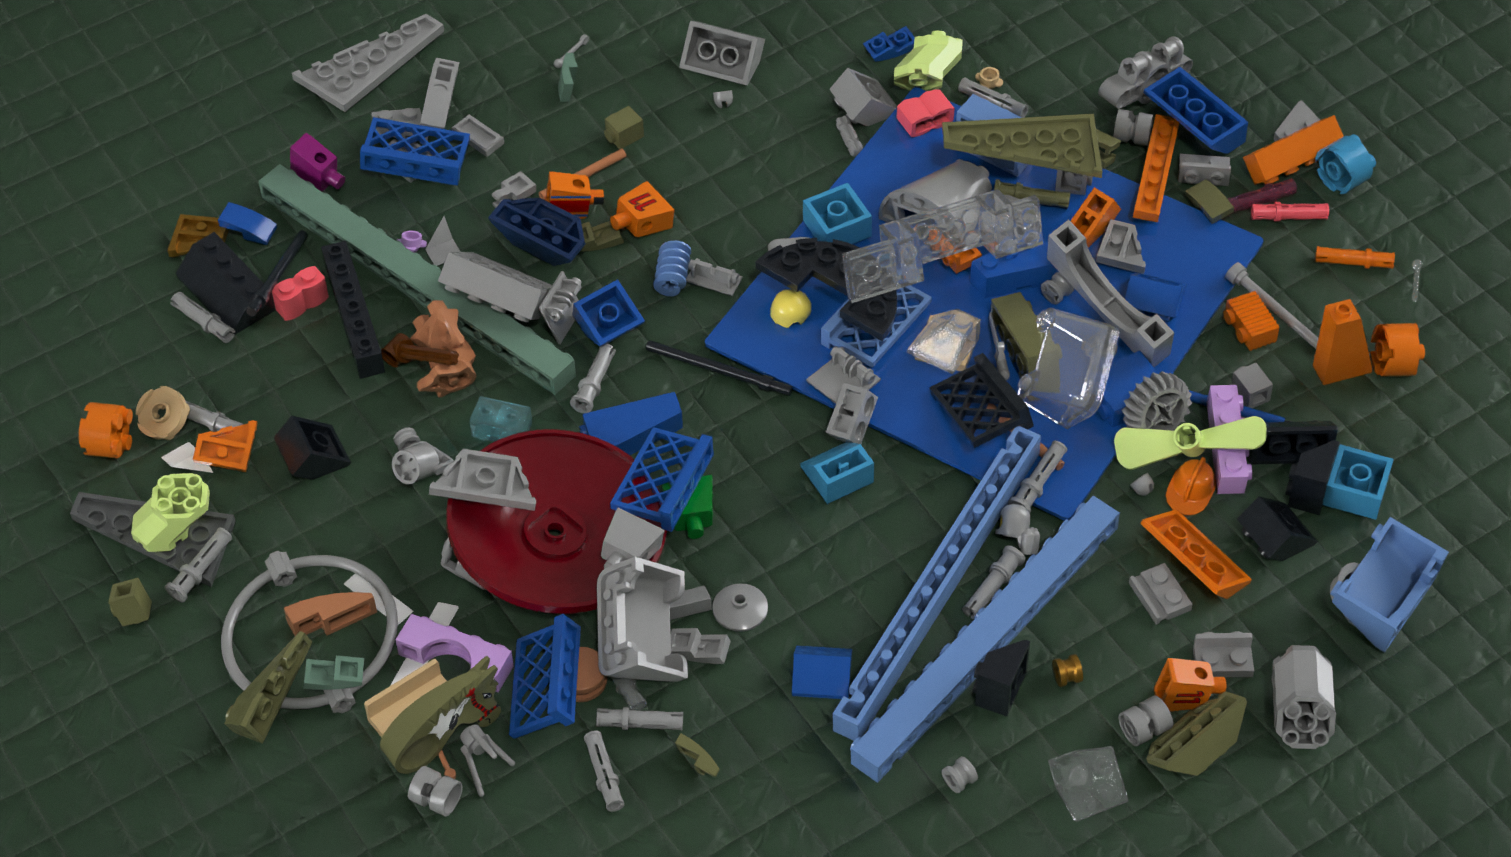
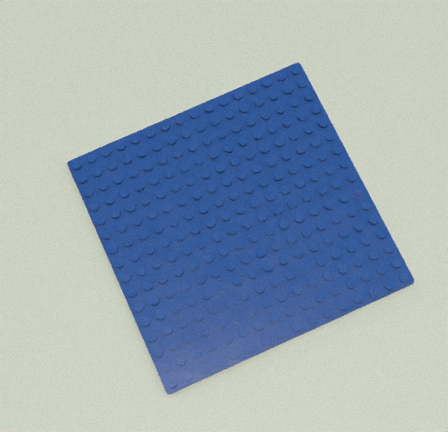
M914 87L903 100L919 98L926 91ZM950 102L955 108L954 121L952 122H956V114L961 106ZM896 108L830 188L833 189L848 183L872 215V236L853 245L864 249L882 264L889 267V274L932 297V302L873 368L862 362L863 366L867 369H872L874 374L881 378V381L869 389L870 392L878 397L868 426L982 480L1001 448L1006 450L1007 439L1012 432L1008 431L974 448L929 389V387L961 371L915 360V352L930 315L980 327V335L967 368L976 364L974 357L981 353H984L996 368V348L989 322L991 299L1021 292L1025 300L1030 301L1034 314L1040 316L1044 329L1049 330L1053 343L1055 345L1058 344L1062 354V359L1059 360L1060 392L1030 400L1026 393L1028 390L1027 382H1021L1018 376L1017 363H1012L1007 350V344H1005L1004 353L1010 373L1007 382L1029 408L1034 427L1028 430L1041 435L1040 442L1048 449L1054 440L1063 443L1067 447V452L1061 458L1065 462L1063 468L1059 471L1054 469L1042 487V496L1036 498L1032 505L1064 521L1070 520L1075 515L1079 505L1085 501L1115 458L1114 438L1116 433L1122 428H1128L1125 422L1112 427L1106 419L1100 416L1096 405L1089 401L1084 394L1083 388L1085 386L1086 374L1134 352L1075 288L1069 296H1063V300L1058 304H1052L1044 297L1041 290L1042 283H1040L1039 287L1031 288V285L1016 288V292L984 298L970 282L971 267L956 274L950 266H946L943 263L941 255L936 250L930 248L927 242L928 225L933 223L940 229V223H936L933 218L904 209L906 221L901 226L879 219L880 205L883 199L892 191L946 167L958 159L971 162L976 166H983L989 172L988 178L992 189L969 238L983 256L997 249L979 239L977 232L983 222L993 220L1003 225L1008 222L999 217L994 210V206L997 201H993L996 179H1000V182L1011 184L1021 182L1023 186L1054 191L1056 189V169L1029 164L1016 177L970 153L944 148L942 127L931 129L921 136L911 137L896 118ZM1103 168L1102 178L1093 177L1092 186H1086L1085 195L1070 194L1068 209L1035 204L1041 212L1038 234L1048 243L1049 234L1068 219L1071 221L1095 187L1113 198L1121 208L1114 220L1135 225L1138 234L1137 240L1140 242L1142 249V259L1146 264L1144 274L1187 284L1177 316L1175 318L1170 317L1169 321L1163 320L1174 332L1170 355L1154 367L1158 373L1163 371L1173 374L1235 286V284H1232L1225 278L1227 271L1237 262L1247 268L1263 245L1262 237L1223 220L1212 224L1202 211L1166 195L1163 196L1158 222L1133 218L1140 184ZM804 221L789 237L815 238ZM1105 232L1088 248L1095 262ZM1096 262L1108 281L1125 299L1130 275L1136 272ZM761 272L705 339V346L762 375L766 374L775 377L776 381L791 385L793 390L834 409L836 403L813 387L806 379L832 359L830 352L835 346L828 349L821 345V328L849 297L812 276L800 289L811 301L810 316L801 325L799 322H796L789 328H785L774 322L770 316V308L775 296L779 292L791 288ZM895 287L896 293H900V290ZM916 298L906 299L908 306L921 303ZM902 299L897 300V307H903ZM1144 312V314L1149 317H1153L1155 315V313L1152 312ZM897 314L894 322L904 321L906 315ZM891 330L889 334L886 336V338H889L892 335ZM997 332L999 342H1002V340H1001V338H1000V336H999V334H998V332ZM868 333L858 334L860 341L874 339ZM854 334L843 335L840 340L846 343L856 342ZM1106 334L1114 338L1118 347L1114 357L1100 359L1093 355L1091 344L1097 336ZM876 346L862 348V352L872 357L877 352ZM976 375L966 379L965 382H975ZM946 389L940 393L951 394L953 389ZM961 389L959 394L968 395L970 390ZM978 390L976 395L985 396L987 391ZM954 402L952 407H962L964 402ZM971 403L969 408H979L981 403ZM965 415L963 421H973L975 416ZM982 416L980 422H990L992 417ZM976 429L974 436L976 437L986 430ZM1041 456L1037 457L1024 479L1030 477L1042 459ZM1019 486V488L1017 489V491L1015 492L1014 497H1015V495L1017 494V492L1019 491V489L1021 488L1020 486Z

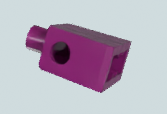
M305 133L290 147V169L300 178L310 181L321 192L329 185L336 189L342 187L346 178L337 172V157L312 136Z

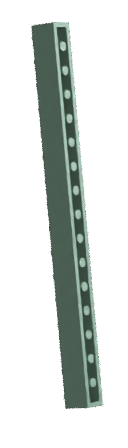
M279 164L258 181L261 196L264 200L328 243L334 244L346 241L353 260L426 309L434 300H442L448 309H457V326L460 332L552 394L556 395L576 377L575 361L569 353H563L552 342L542 339L531 328L524 327L518 323L510 314L492 309V303L484 300L482 303H478L467 298L469 294L460 291L458 294L444 288L446 284L438 281L441 274L439 267L423 260L418 253L411 252L400 241L393 240L382 229L375 228L364 217L357 216L346 205L339 204L328 193L321 192L310 181L300 178L293 170H288Z

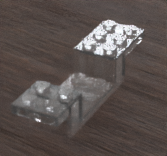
M997 189L879 225L881 242L842 254L848 299L851 303H855L923 282L922 264L983 245L996 259L1042 245L1043 235L1039 199L1033 195L1010 202Z

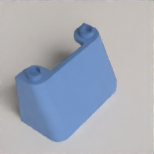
M1391 517L1384 526L1379 524L1371 536L1375 541L1351 577L1344 582L1339 580L1330 593L1334 597L1332 603L1376 648L1384 653L1433 584L1449 553Z

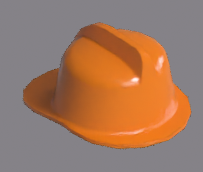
M1202 457L1200 460L1191 459L1184 462L1174 473L1166 492V500L1172 510L1177 509L1182 515L1189 516L1202 512L1208 505L1216 489V479L1213 469L1206 463L1205 457Z

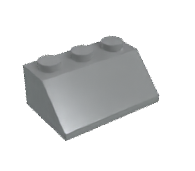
M690 21L679 68L748 85L760 63L765 39L698 21Z

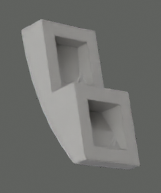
M698 628L672 629L670 634L671 654H681L686 660L694 662L725 663L731 642L727 634L701 635Z

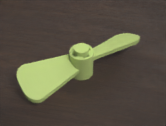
M1251 416L1201 431L1191 423H1183L1175 431L1122 428L1116 433L1114 444L1119 463L1126 469L1134 470L1182 453L1188 457H1197L1206 448L1257 449L1266 441L1267 427L1262 418Z

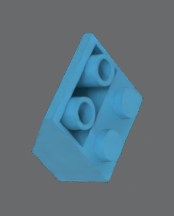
M845 442L800 463V467L827 504L874 482V462L861 444Z

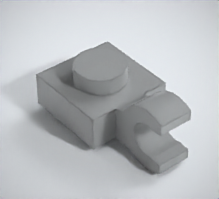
M520 171L501 182V189L492 193V197L497 200L492 205L496 208L503 199L517 200L526 198L536 192V184Z

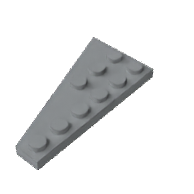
M427 14L402 24L399 30L390 34L386 31L379 34V38L374 41L368 42V40H365L334 54L331 60L324 63L320 61L311 64L312 68L303 72L300 70L293 72V80L346 112L443 33L444 24Z

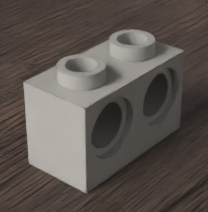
M844 383L826 433L842 442L862 444L878 397L867 389Z

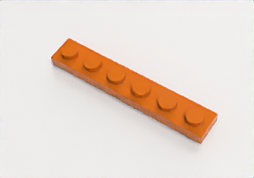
M1158 114L1155 116L1133 218L1158 222L1179 128V122L1173 117Z

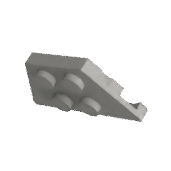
M462 449L455 457V461L443 470V475L436 482L433 481L429 488V495L535 511L536 499L532 497L529 491V483L521 471L522 466L519 459L514 456Z

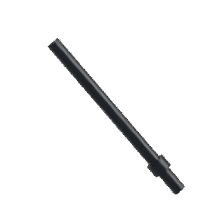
M300 230L261 289L256 290L251 297V304L246 310L249 316H255L259 309L263 308L268 302L269 294L308 237L304 230Z
M651 340L646 345V350L757 385L759 389L767 392L776 391L790 396L793 391V386L776 381L775 377L766 374L760 376Z

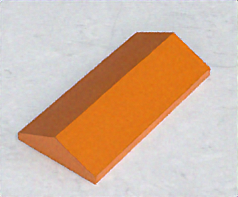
M1177 509L1142 519L1140 524L1216 595L1228 599L1252 581L1241 568Z

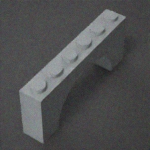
M1068 219L1049 234L1047 259L1134 353L1140 350L1153 367L1167 358L1171 353L1174 332L1157 314L1149 317L1138 311L1122 297L1094 261L1088 249L1086 237Z

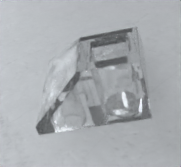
M1112 746L1075 750L1048 760L1055 787L1074 821H1080L1128 802Z

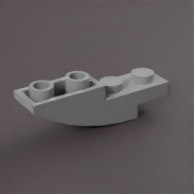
M441 58L435 59L420 125L445 129L460 62Z

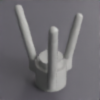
M471 725L464 729L460 735V739L464 744L460 750L466 757L478 795L483 797L484 791L471 754L480 755L486 751L493 759H496L498 754L510 766H514L515 762L492 741L488 734L482 731L479 725Z

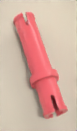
M1274 202V204L1251 205L1252 220L1269 219L1274 220V222L1286 219L1328 220L1329 216L1328 203L1281 204V202Z

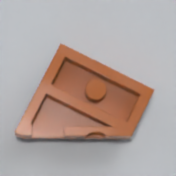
M252 420L248 421V424L236 427L229 426L221 428L217 432L209 431L199 434L193 462L247 472L258 424L257 421Z

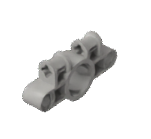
M1169 37L1165 43L1155 44L1151 52L1140 51L1133 58L1129 57L1122 60L1118 73L1107 78L1101 84L1098 94L1118 109L1137 100L1142 104L1150 103L1152 100L1143 93L1144 89L1178 67L1183 68L1189 73L1193 66V60L1183 54L1184 45L1178 37Z

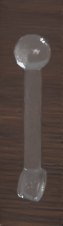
M1419 259L1414 260L1412 263L1414 267L1412 301L1415 302L1418 300L1419 271L1423 265Z

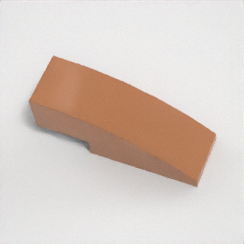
M348 592L306 599L284 607V612L294 636L299 631L307 635L320 628L324 630L326 635H329L377 613L372 593Z

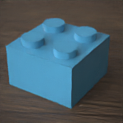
M848 183L803 200V221L813 236L817 238V241L833 242V239L854 244L872 236V215Z
M1340 444L1327 484L1323 505L1376 520L1394 459Z

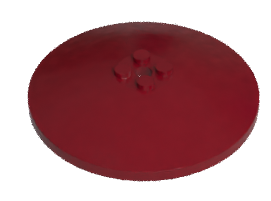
M556 429L533 430L513 434L499 439L480 450L482 452L518 457L522 466L521 471L529 483V491L532 497L536 499L535 511L448 498L446 512L447 533L454 554L462 567L483 588L516 606L534 611L558 614L587 612L597 609V580L599 574L605 569L604 564L607 561L601 557L604 538L616 510L610 508V502L635 459L618 447L597 437ZM644 475L632 480L634 486L647 482ZM651 488L638 492L641 499L655 495ZM634 495L624 497L621 502L627 504L637 501ZM658 501L645 507L658 512L661 505ZM639 517L662 529L660 522ZM559 530L562 534L553 536L548 531ZM667 530L664 531L661 548L649 561L659 562L664 549Z

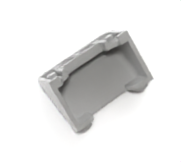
M636 556L602 570L597 580L598 659L601 674L612 678L678 682L688 678L686 658L678 653L671 654L670 603L677 601L684 593V571Z

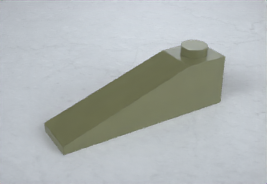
M299 631L238 696L234 705L229 707L224 724L232 732L263 744L311 647L312 641L305 633Z

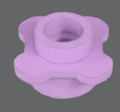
M405 231L402 233L401 239H398L411 252H417L420 247L427 246V242L422 240V234L417 231Z

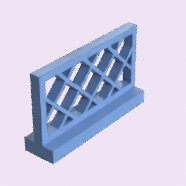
M884 264L883 266L887 269L886 273L891 281H894L895 287L900 290V293H897V300L902 299L903 307H897L896 315H906L904 321L894 322L891 328L892 335L889 338H885L883 342L875 337L873 340L860 341L858 334L867 332L840 317L841 308L851 298H848L821 328V345L828 349L832 346L843 347L847 354L855 356L856 359L872 368L932 302L931 296L889 274V267ZM916 298L921 303L908 306L906 299ZM854 334L856 342L846 343L840 340L843 335ZM876 346L877 352L872 357L862 352V348Z

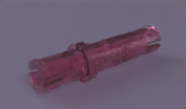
M1290 178L1275 184L1268 183L1260 189L1227 199L1234 206L1233 213L1251 208L1252 204L1274 203L1279 198L1296 194L1297 186L1295 181Z

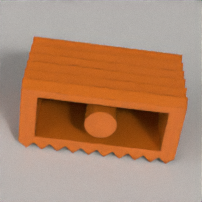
M1256 291L1227 300L1226 308L1223 312L1224 319L1228 325H1233L1240 343H1245L1247 348L1252 351L1277 341L1279 324L1269 313V309L1266 308V305H1264Z

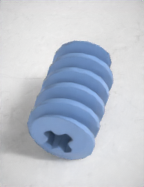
M675 240L665 242L660 246L653 283L658 293L674 297L680 293L681 289L685 288L691 248L688 244Z

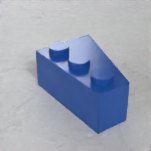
M1032 230L971 262L970 282L984 298L1016 292V288L1031 285V288L1039 287L1040 283L1052 280V276L1059 271L1047 259L1048 243L1035 230Z

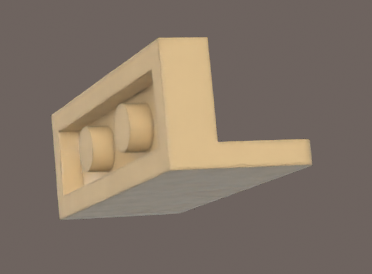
M436 659L431 660L365 701L364 706L367 719L381 737L403 710L427 692L447 681L441 674L439 662Z

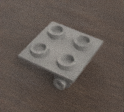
M564 271L560 272L539 307L558 344L562 343L575 321L572 316L573 303L579 301L576 295L582 288L579 278L567 279Z
M837 346L830 352L832 359L806 379L808 383L834 403H837L844 383L869 390L881 381V378L875 375L872 369H867L860 360H856L855 356H850L843 347L838 348Z

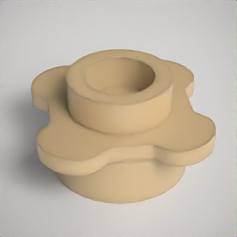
M986 67L976 74V80L982 86L989 89L1003 85V80L999 78V71L996 68Z

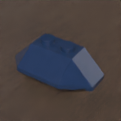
M522 198L512 201L511 199H503L488 217L489 221L514 246L553 266L570 263L585 245L581 219L541 198Z

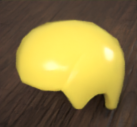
M792 289L782 290L775 296L772 302L770 316L776 324L785 328H789L796 322H799L801 325L811 314V301L800 290L798 292Z

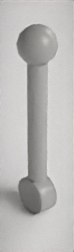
M583 34L580 41L567 53H574L581 45H586L589 41V36ZM565 55L554 61L556 68L562 67Z

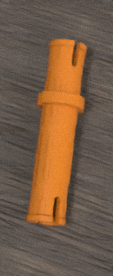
M1320 246L1316 248V263L1364 266V269H1370V266L1394 268L1395 252L1372 251L1371 248H1366V251Z

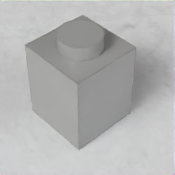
M1257 363L1242 366L1233 372L1231 385H1237L1238 395L1243 396L1244 406L1255 408L1270 401L1273 384Z

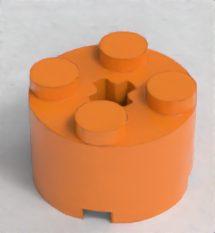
M1416 323L1379 324L1375 326L1371 336V343H1375V351H1370L1372 366L1377 375L1387 377L1415 376L1417 374L1419 360H1423L1425 357V347L1419 342V328Z
M88 403L84 411H88L87 417L81 418L79 425V444L81 448H86V451L83 453L99 457H121L124 450L129 451L132 445V436L129 435V425L133 418L132 410L127 409L123 405Z

